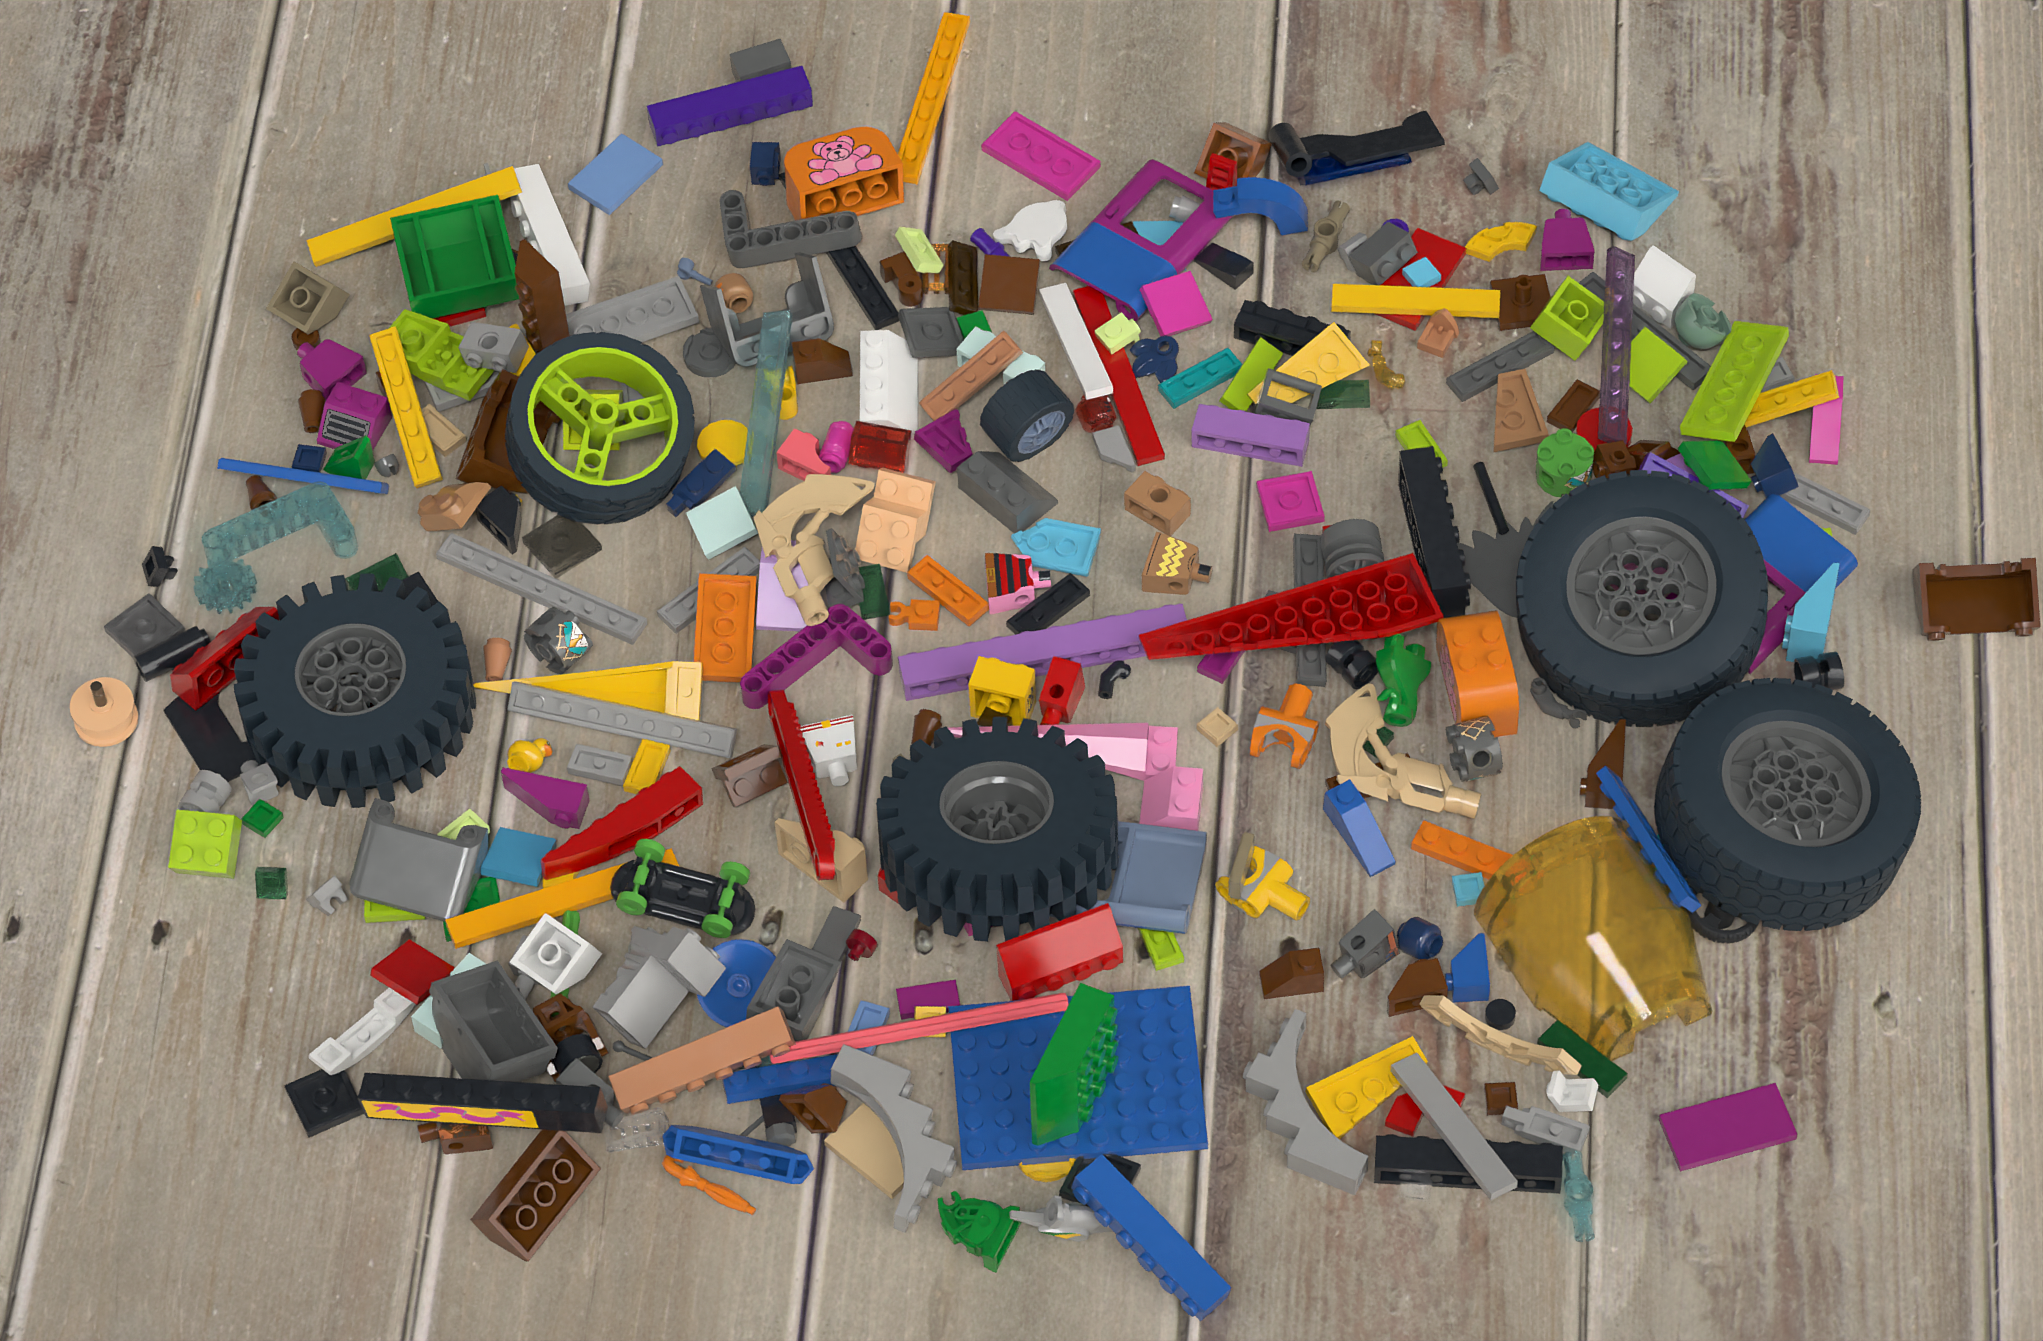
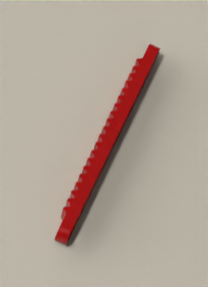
M784 690L768 691L767 704L770 721L782 756V762L818 881L834 880L835 838H833V831L830 830L831 825L828 823V816H826L820 788L817 787L818 782L815 780V773H813V766H811V759H809V752H807L803 732L800 730L801 725L798 723L799 718L796 716L794 703L787 701Z

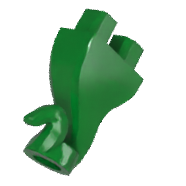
M1396 634L1385 637L1384 649L1376 651L1377 669L1386 686V689L1380 693L1377 700L1382 702L1389 697V703L1385 709L1383 720L1389 725L1404 727L1412 724L1416 717L1418 687L1429 675L1431 662L1425 659L1424 646L1410 644L1404 649V636Z

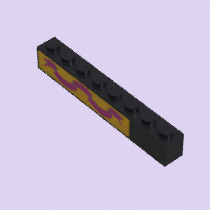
M364 1073L358 1095V1101L366 1118L589 1133H602L608 1110L601 1087Z

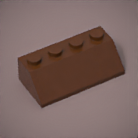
M523 239L519 244L515 267L517 283L515 289L519 295L520 303H518V306L523 316L521 322L526 332V339L534 352L537 351L539 353L550 344L552 345L558 340L569 337L570 334L559 271L526 239Z
M541 1130L470 1220L491 1242L528 1262L601 1168L565 1131Z

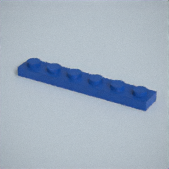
M1604 766L1596 773L1602 781V784L1599 785L1600 789L1609 799H1613L1616 803L1613 806L1614 811L1623 821L1626 820L1628 822V833L1636 842L1640 841L1643 848L1640 850L1642 855L1650 864L1654 863L1657 870L1654 873L1664 886L1668 885L1671 892L1668 895L1672 902L1678 908L1683 906L1693 913L1702 906L1674 864V861L1668 855L1660 839L1621 778Z

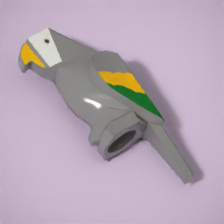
M1056 1195L1046 1203L1047 1207L1038 1209L1036 1212L1013 1210L1009 1212L1010 1219L1038 1227V1232L1077 1242L1087 1240L1089 1235L1093 1233L1113 1232L1109 1226L1104 1227L1098 1222L1094 1215L1095 1212L1089 1206L1078 1202L1064 1203L1061 1196Z

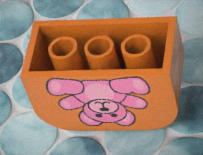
M855 127L795 145L785 155L786 200L795 221L841 211H851L859 216L904 203L903 163L887 135L876 128Z
M1498 611L1439 619V622H1437L1436 650L1454 722L1459 723L1488 716L1495 728L1494 731H1491L1494 737L1517 734L1519 718L1518 688Z

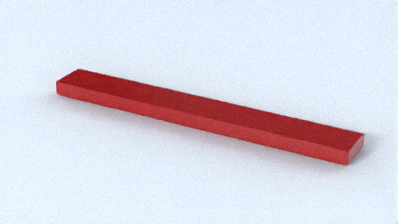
M1090 286L1074 289L1073 298L1113 385V393L1110 395L1137 466L1164 460V450L1124 347L1111 355L1095 335L1096 329L1112 319L1103 293Z

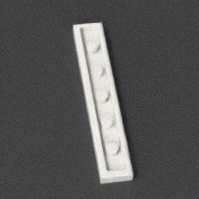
M1062 283L1039 289L1040 298L1086 400L1112 394L1113 385L1067 284Z

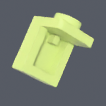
M1122 312L1095 330L1096 337L1111 355L1130 342L1135 344L1140 340L1138 334L1141 333L1139 326L1133 319L1128 320Z

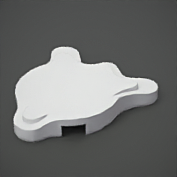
M1053 200L1026 206L1015 215L1008 225L994 231V241L1001 244H1012L1018 253H1023L1027 249L1033 248L1035 249L1037 259H1040V261L1050 260L1053 245L1063 237L1067 230L1065 203L1060 200Z

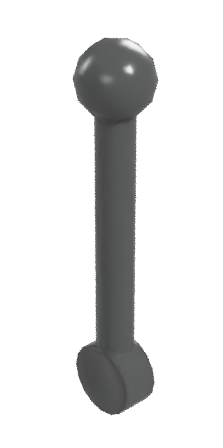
M618 1040L613 1043L615 1052L623 1051L644 1061L652 1058L624 1046L622 1041Z

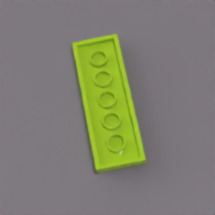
M1734 321L1731 332L1725 338L1680 425L1681 435L1722 441H1736L1789 337L1788 327Z

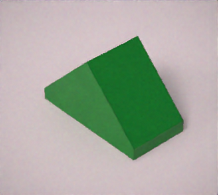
M365 435L335 448L323 470L333 475L366 479L375 463L370 438Z

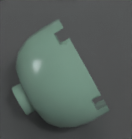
M1693 293L1686 298L1679 306L1674 321L1678 337L1684 345L1698 349H1708L1720 344L1732 329L1726 314L1722 310L1717 313L1712 308L1715 303L1701 294Z

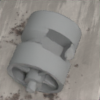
M200 770L190 784V789L185 792L180 800L178 809L218 813L220 810L219 806L225 803L232 791L231 786L220 774L208 770Z

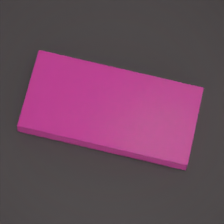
M1016 111L981 144L983 152L1066 201L1101 167L1100 160Z

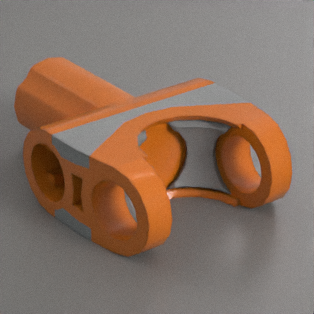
M1294 683L1289 685L1280 710L1264 706L1260 708L1252 733L1250 756L1259 757L1261 752L1263 753L1270 745L1283 744L1292 750L1291 767L1302 768L1311 753L1319 728V721L1305 718L1313 697L1310 689L1302 684Z

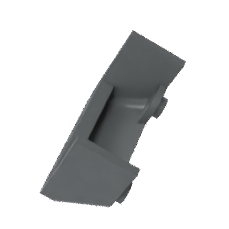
M800 252L795 254L801 281L792 283L786 289V309L739 324L735 312L726 308L721 288L706 284L700 286L710 326L735 364L744 367L751 366L792 352V342L817 338L826 340L832 335L834 322L816 256Z

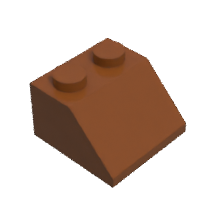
M1213 123L1194 173L1207 179L1210 156L1212 153L1237 161V179L1256 177L1263 169L1272 143L1229 123Z

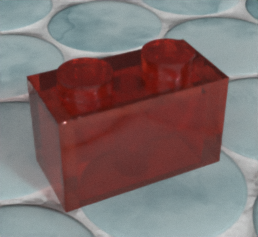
M856 421L851 435L848 464L857 465L861 468H886L904 473L909 459L912 430Z

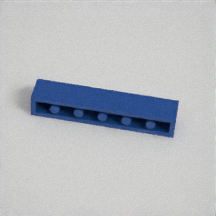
M1103 1154L1075 1176L1071 1188L1076 1199L1083 1205L1087 1204L1095 1212L1094 1215L1104 1227L1109 1226L1116 1234L1118 1242L1125 1249L1130 1248L1138 1256L1137 1259L1140 1265L1146 1271H1152L1160 1279L1159 1283L1162 1288L1169 1294L1173 1293L1181 1301V1306L1188 1315L1196 1316L1201 1322L1228 1298L1232 1287Z

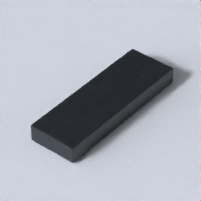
M1069 573L1008 619L1006 627L1015 635L1024 631L1032 632L1047 629L1088 598L1090 590L1072 573Z

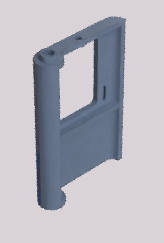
M1118 821L1119 858L1110 896L1107 900H1097V903L1091 909L1109 903L1115 923L1118 926L1186 934L1204 859L1207 832ZM1076 904V915L1087 911Z

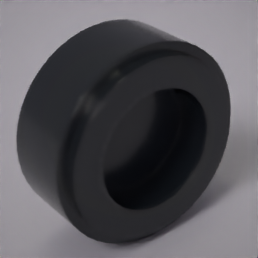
M1495 999L1487 1005L1485 1020L1490 1027L1496 1030H1506L1515 1022L1516 1010L1510 1001Z

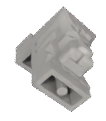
M634 926L631 929V941L628 946V953L624 956V965L618 968L616 980L607 987L605 993L599 996V999L592 1007L631 1044L646 1049L688 992L705 997L725 971L726 967L718 960L720 958L719 954L708 946L704 947L699 942L701 937L690 928L682 930L672 927L668 933L663 932L662 935L650 927L643 929Z

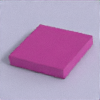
M1191 271L1143 285L1139 289L1160 336H1172L1210 324L1213 320Z
M1312 471L1256 481L1257 492L1269 532L1325 522L1324 512Z

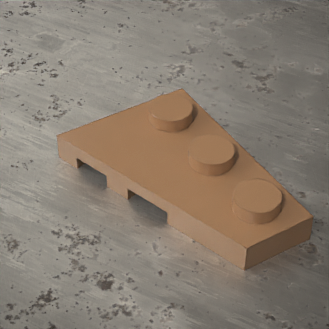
M1526 369L1498 374L1494 452L1541 443L1549 434Z

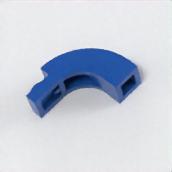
M1248 177L1238 178L1237 186L1213 190V212L1216 218L1244 213H1257L1271 218L1276 223L1281 235L1308 231L1307 206L1300 194L1286 184L1266 178Z

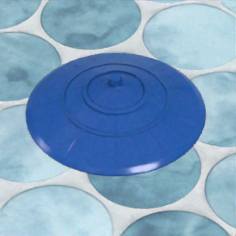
M744 939L729 940L713 948L720 956L718 960L726 969L707 995L704 997L697 994V998L705 1013L716 1023L724 1027H729L746 1020L747 1007L776 958L769 949L754 941Z

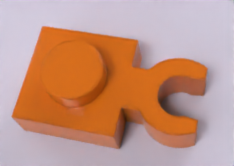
M911 599L910 606H905L897 601L890 603L891 612L900 613L898 615H889L890 625L900 626L907 622L909 630L938 631L940 601Z

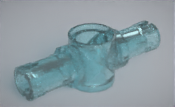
M1570 1151L1563 1154L1566 1178L1564 1179V1207L1573 1219L1575 1240L1583 1242L1582 1236L1585 1233V1240L1588 1242L1595 1238L1591 1215L1593 1214V1186L1584 1174L1582 1153L1574 1151L1575 1157L1572 1160V1153ZM1580 1194L1584 1196V1198L1579 1199L1573 1197L1572 1195Z

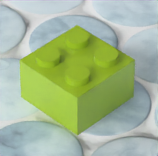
M1567 276L1553 293L1530 329L1575 361L1592 341L1613 308L1570 276Z
M176 809L168 868L178 874L234 879L242 820L230 814Z

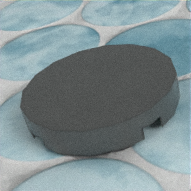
M712 328L702 329L696 335L692 334L683 345L684 362L687 368L695 375L718 377L726 374L735 366V363L727 354Z

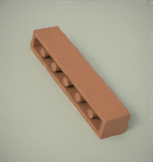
M775 1007L608 1077L621 1110L626 1114L631 1112V1115H637L647 1111L649 1104L657 1101L663 1104L676 1099V1093L687 1089L688 1092L699 1090L705 1086V1081L716 1078L717 1081L726 1079L734 1074L733 1070L742 1066L745 1069L755 1067L762 1063L761 1058L771 1054L773 1057L782 1056L790 1052L789 1047L796 1045L783 1010Z

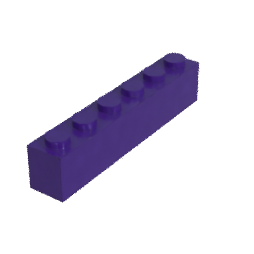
M798 66L647 105L648 120L658 147L812 107V90L803 66Z

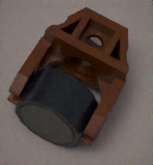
M559 993L533 1008V1013L558 1048L555 1058L550 1059L547 1065V1070L554 1082L576 1058L594 1073L601 1068L603 1063L601 1056L603 1057L609 1054L595 1024L581 1006L573 1004L570 999ZM553 1013H559L558 1015L551 1017ZM566 1026L564 1030L559 1031L561 1027ZM585 1031V1032L589 1033V1035H587V1034H580V1033H582V1032Z

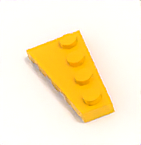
M1333 322L1277 368L1276 371L1322 385V388L1369 366V363L1335 322ZM1263 381L1247 394L1255 405ZM1271 381L1267 395L1293 403L1310 393Z

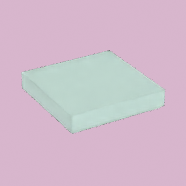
M736 486L686 512L708 560L758 534L757 528Z

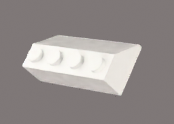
M889 330L860 331V429L862 441L914 439L915 431L918 430V357L912 358L907 341Z

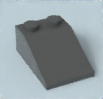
M786 939L749 1003L746 1019L779 1007L785 1014L794 1040H806L814 1028L840 969L841 962Z

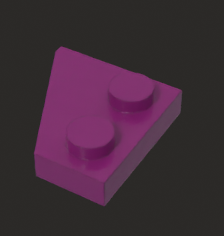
M957 409L915 431L914 440L949 473L957 470L959 465L973 455L970 444L966 441V431L961 426L959 420L960 413Z

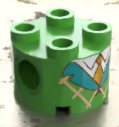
M1565 428L1559 429L1556 433L1546 437L1537 449L1535 473L1538 485L1544 492L1554 497H1562V494H1569L1571 490L1583 483L1588 485V481L1592 478L1594 448L1585 438Z

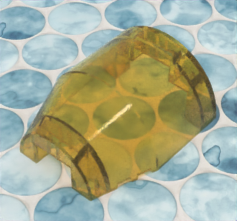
M1593 816L1557 827L1530 842L1509 858L1492 875L1482 889L1475 904L1474 916L1533 1006L1540 1012L1544 1010L1555 1020L1558 1019L1611 1061H1614L1633 1052L1635 1033L1675 1014H1678L1684 1025L1688 1026L1711 1015L1712 1007L1691 919L1683 907H1678L1668 895L1671 892L1670 888L1655 875L1656 867L1641 853L1642 847L1628 833L1627 825L1615 817Z

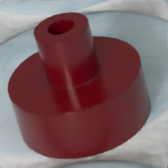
M859 929L852 930L846 940V944L850 949L848 957L854 961H858L860 957L870 958L878 947L877 941L870 934Z

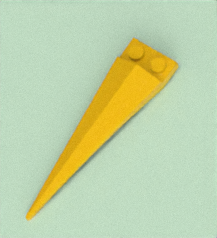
M671 661L571 674L474 683L473 686L477 689L510 694L512 682L517 681L700 721L703 663Z

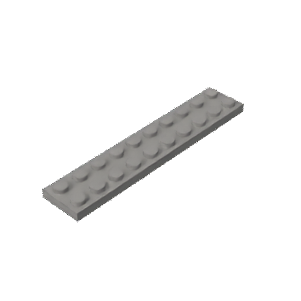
M679 276L566 314L570 336L596 332V334L607 332L622 334L641 342L699 323L698 314ZM521 329L522 333L526 337L525 329ZM495 370L470 401L485 396L500 372ZM424 381L438 412L469 402V400L446 392Z

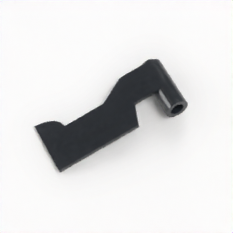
M1426 110L1407 117L1401 126L1356 136L1316 134L1299 138L1295 129L1289 123H1278L1269 132V140L1287 173L1293 177L1304 176L1310 171L1312 160L1331 156L1345 166H1351L1445 145L1444 138Z
M194 626L133 656V660L143 680L147 682L170 670L173 671L179 664H184L199 648L205 647L211 641L204 628L199 630L197 626ZM220 692L196 711L179 696L176 697L163 711L199 770L218 773L227 782L240 777V774L243 773L241 772V766L246 761H256L252 746L247 741H240L220 709Z

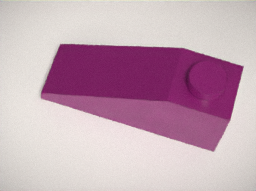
M502 767L503 786L507 791L551 824L561 828L571 827L580 829L590 801L587 784Z

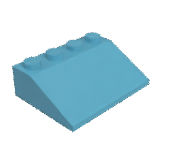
M1589 142L1549 162L1539 190L1546 194L1550 200L1561 202L1570 207L1572 212L1584 215L1592 219L1597 226L1608 228L1615 232L1619 238L1630 241L1643 235L1679 194L1678 190Z

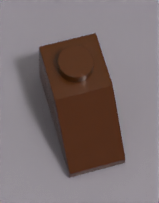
M820 338L792 342L797 384L853 376L849 351Z
M1320 948L1289 951L1261 969L1259 976L1264 1000L1324 992V969Z
M1438 958L1430 960L1420 959L1413 964H1408L1388 995V1017L1423 1009L1420 1002L1424 995L1445 996L1447 998L1448 986Z
M826 1083L793 1090L782 1094L779 1099L811 1134L836 1132L847 1103L836 1087Z

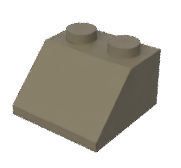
M294 261L266 309L305 333L310 334L335 319L350 294Z

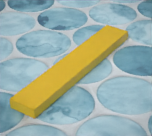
M1333 284L1331 312L1431 316L1438 310L1445 308L1452 316L1499 318L1500 290Z
M394 326L370 334L371 344L414 486L417 489L441 481L443 477L398 329Z

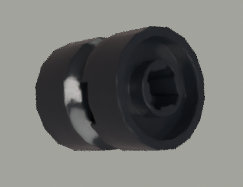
M1358 640L1335 642L1326 654L1325 661L1337 673L1342 674V678L1353 689H1360L1370 683L1378 673L1376 658L1368 650H1364V646Z
M1836 651L1819 654L1817 659L1807 656L1794 660V676L1796 680L1811 682L1812 688L1816 684L1833 690L1844 687L1842 662Z

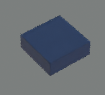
M298 444L291 467L293 469L321 473L327 455L326 447Z

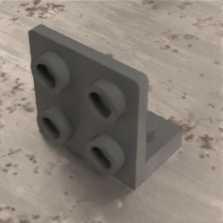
M830 528L826 530L830 558L828 559L832 565L834 577L825 586L828 608L836 604L850 607L864 601L862 589L865 588V583L858 567L861 565V559L855 549L852 550L847 545L845 538L842 535L839 536Z

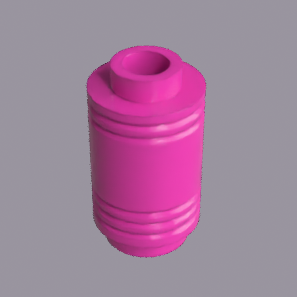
M846 421L830 424L819 454L820 460L830 466L831 473H838L845 468L857 435L856 430Z

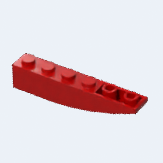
M680 766L671 772H666L657 782L649 787L642 788L636 796L627 802L618 804L605 817L596 819L590 827L579 834L572 835L566 843L556 850L553 849L547 852L541 859L542 877L545 880L581 871L635 849L636 843L640 839H653L703 805L702 787Z

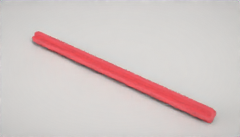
M1058 993L795 1041L796 1045L789 1047L790 1052L779 1057H773L772 1054L769 1056L771 1063H782L840 1052L843 1044L858 1049L1066 1011L1069 1003L1066 993Z

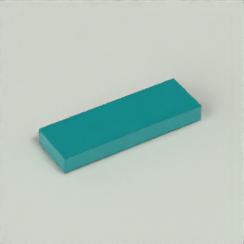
M1227 347L1158 384V391L1171 407L1175 409L1233 378L1242 363Z

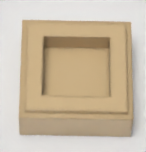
M1217 707L1197 723V730L1218 747L1238 731V724Z

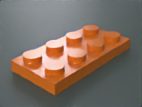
M699 573L694 662L703 663L702 681L740 682L741 678L752 669L757 576Z

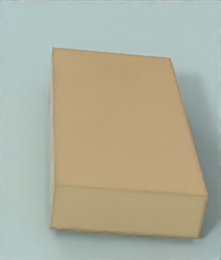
M431 404L422 409L432 445L444 457L466 442V435Z

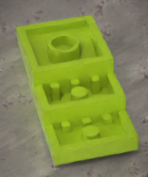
M404 309L389 327L396 326L411 374L446 392L470 401L495 371L494 369L473 368L466 365L458 348L464 336L451 332L449 325L444 322Z

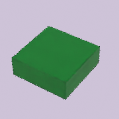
M983 310L956 317L963 340L975 326L983 331L992 333Z
M259 799L241 820L242 825L266 838L284 817L281 811Z

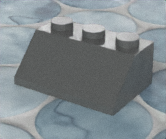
M977 451L957 467L958 488L1013 533L1020 530L1022 532L1058 504V500L1000 452Z

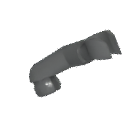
M1538 677L1533 680L1530 691L1543 713L1562 720L1564 718L1569 719L1570 726L1575 729L1580 727V720L1576 718L1587 720L1585 710L1568 709V706L1558 703L1543 678Z

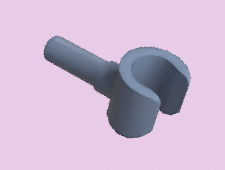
M680 259L677 274L681 279L687 280L691 277L706 285H712L713 280L693 270L694 262L691 259Z

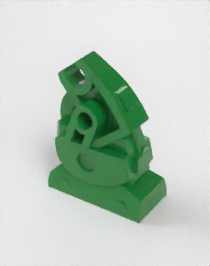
M956 1191L951 1192V1199L954 1201L952 1205H945L943 1198H938L941 1226L954 1245L962 1243L966 1246L967 1252L978 1257L981 1256L984 1267L996 1273L1022 1223L1010 1219L1009 1212L1011 1210L1020 1211V1207L1010 1205L1003 1209L1000 1205L987 1200L976 1198L962 1200Z

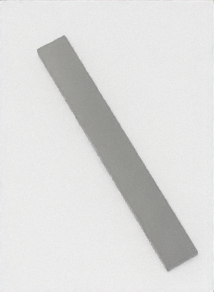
M450 533L436 553L437 559L547 608L555 607L563 613L571 611L578 618L579 622L631 645L635 643L647 626V618L453 533Z
M517 681L512 682L507 710L628 737L643 738L726 758L733 756L737 728Z

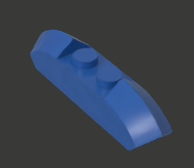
M671 1125L662 1136L666 1155L679 1160L789 1184H802L814 1170L807 1154L777 1143L686 1125Z

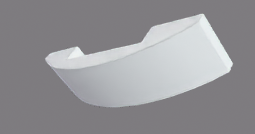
M388 988L374 1000V1008L336 1040L329 1037L309 1054V1059L329 1075L339 1073L351 1067L386 1040L416 1004Z

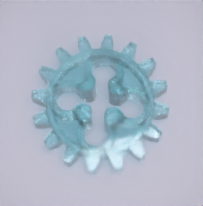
M219 556L215 564L208 560V568L200 567L198 569L200 576H194L195 586L193 588L199 604H205L207 611L216 607L217 614H221L223 609H227L229 614L233 613V607L235 606L243 609L242 602H251V594L257 591L255 587L257 581L251 565L245 566L243 559L234 562L233 556H229L227 561H223L222 557Z

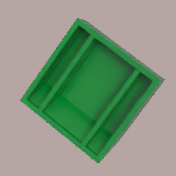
M498 195L390 218L412 312L429 318H436L519 299L515 289L517 285L515 278L516 265Z
M1083 983L1079 984L1030 1080L1032 1144L1039 1146L1077 1133L1083 1122L1088 1123L1094 1109L1092 1104L1096 1097L1100 1098L1106 1086L1105 1078L1108 1072H1114L1118 1063V1056L1115 1055L1118 1041L1115 1040L1118 1029L1115 1019L1118 1009L1114 1007V995Z

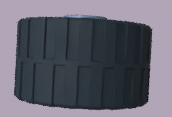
M1040 369L1029 370L1010 379L989 399L981 413L980 426L1010 461L1021 462L1029 460L1053 445L1068 428L1073 419L1075 408L1070 399L1045 371Z

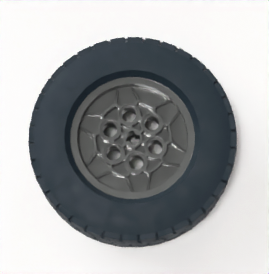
M1631 470L1630 474H1626V471L1609 474V478H1606L1604 475L1588 481V485L1583 483L1571 490L1569 495L1566 493L1552 506L1553 508L1550 507L1543 514L1528 536L1519 560L1516 575V610L1521 641L1531 665L1539 677L1547 682L1550 690L1554 694L1557 693V697L1572 707L1573 705L1574 709L1585 710L1587 716L1593 715L1594 719L1607 723L1614 721V725L1620 719H1625L1626 726L1632 727V724H1635L1636 727H1653V724L1662 726L1673 724L1675 720L1680 722L1686 720L1698 704L1713 693L1715 694L1716 691L1741 682L1758 654L1765 633L1768 607V579L1762 551L1755 535H1753V531L1745 519L1741 517V514L1730 503H1727L1726 499L1713 490L1709 492L1708 487L1694 480L1690 482L1689 478L1672 474V476H1669L1668 472L1651 470V474H1648V470ZM1629 563H1633L1638 566L1634 570H1627L1624 568V566ZM1658 567H1663L1667 570V572H1665L1664 574H1656L1653 572V570ZM1612 584L1619 587L1614 592L1607 591L1605 588ZM1637 590H1646L1647 593L1641 595V594H1637L1636 591H1637ZM1672 592L1678 595V597L1669 600L1664 595ZM1627 610L1630 614L1626 617H1620L1616 615V612ZM1649 614H1656L1659 616V619L1648 621L1645 617Z
M1770 678L1753 679L1752 682L1747 680L1735 683L1733 686L1729 685L1707 697L1688 715L1676 734L1662 766L1655 791L1654 815L1660 841L1664 844L1663 847L1683 877H1687L1686 882L1697 893L1704 891L1702 897L1716 907L1721 903V910L1735 917L1740 913L1742 914V920L1756 925L1762 921L1763 927L1780 930L1782 925L1783 930L1801 931L1803 927L1805 931L1820 930L1823 927L1826 929L1840 925L1842 922H1848L1872 907L1892 884L1914 841L1921 815V791L1919 781H1917L1918 776L1913 763H1910L1911 759L1904 746H1899V739L1890 729L1886 730L1887 725L1875 714L1869 717L1871 711L1858 702L1852 705L1853 699L1839 692L1832 695L1833 689L1818 684L1812 688L1811 682L1795 679L1791 683V679L1773 678L1772 681Z

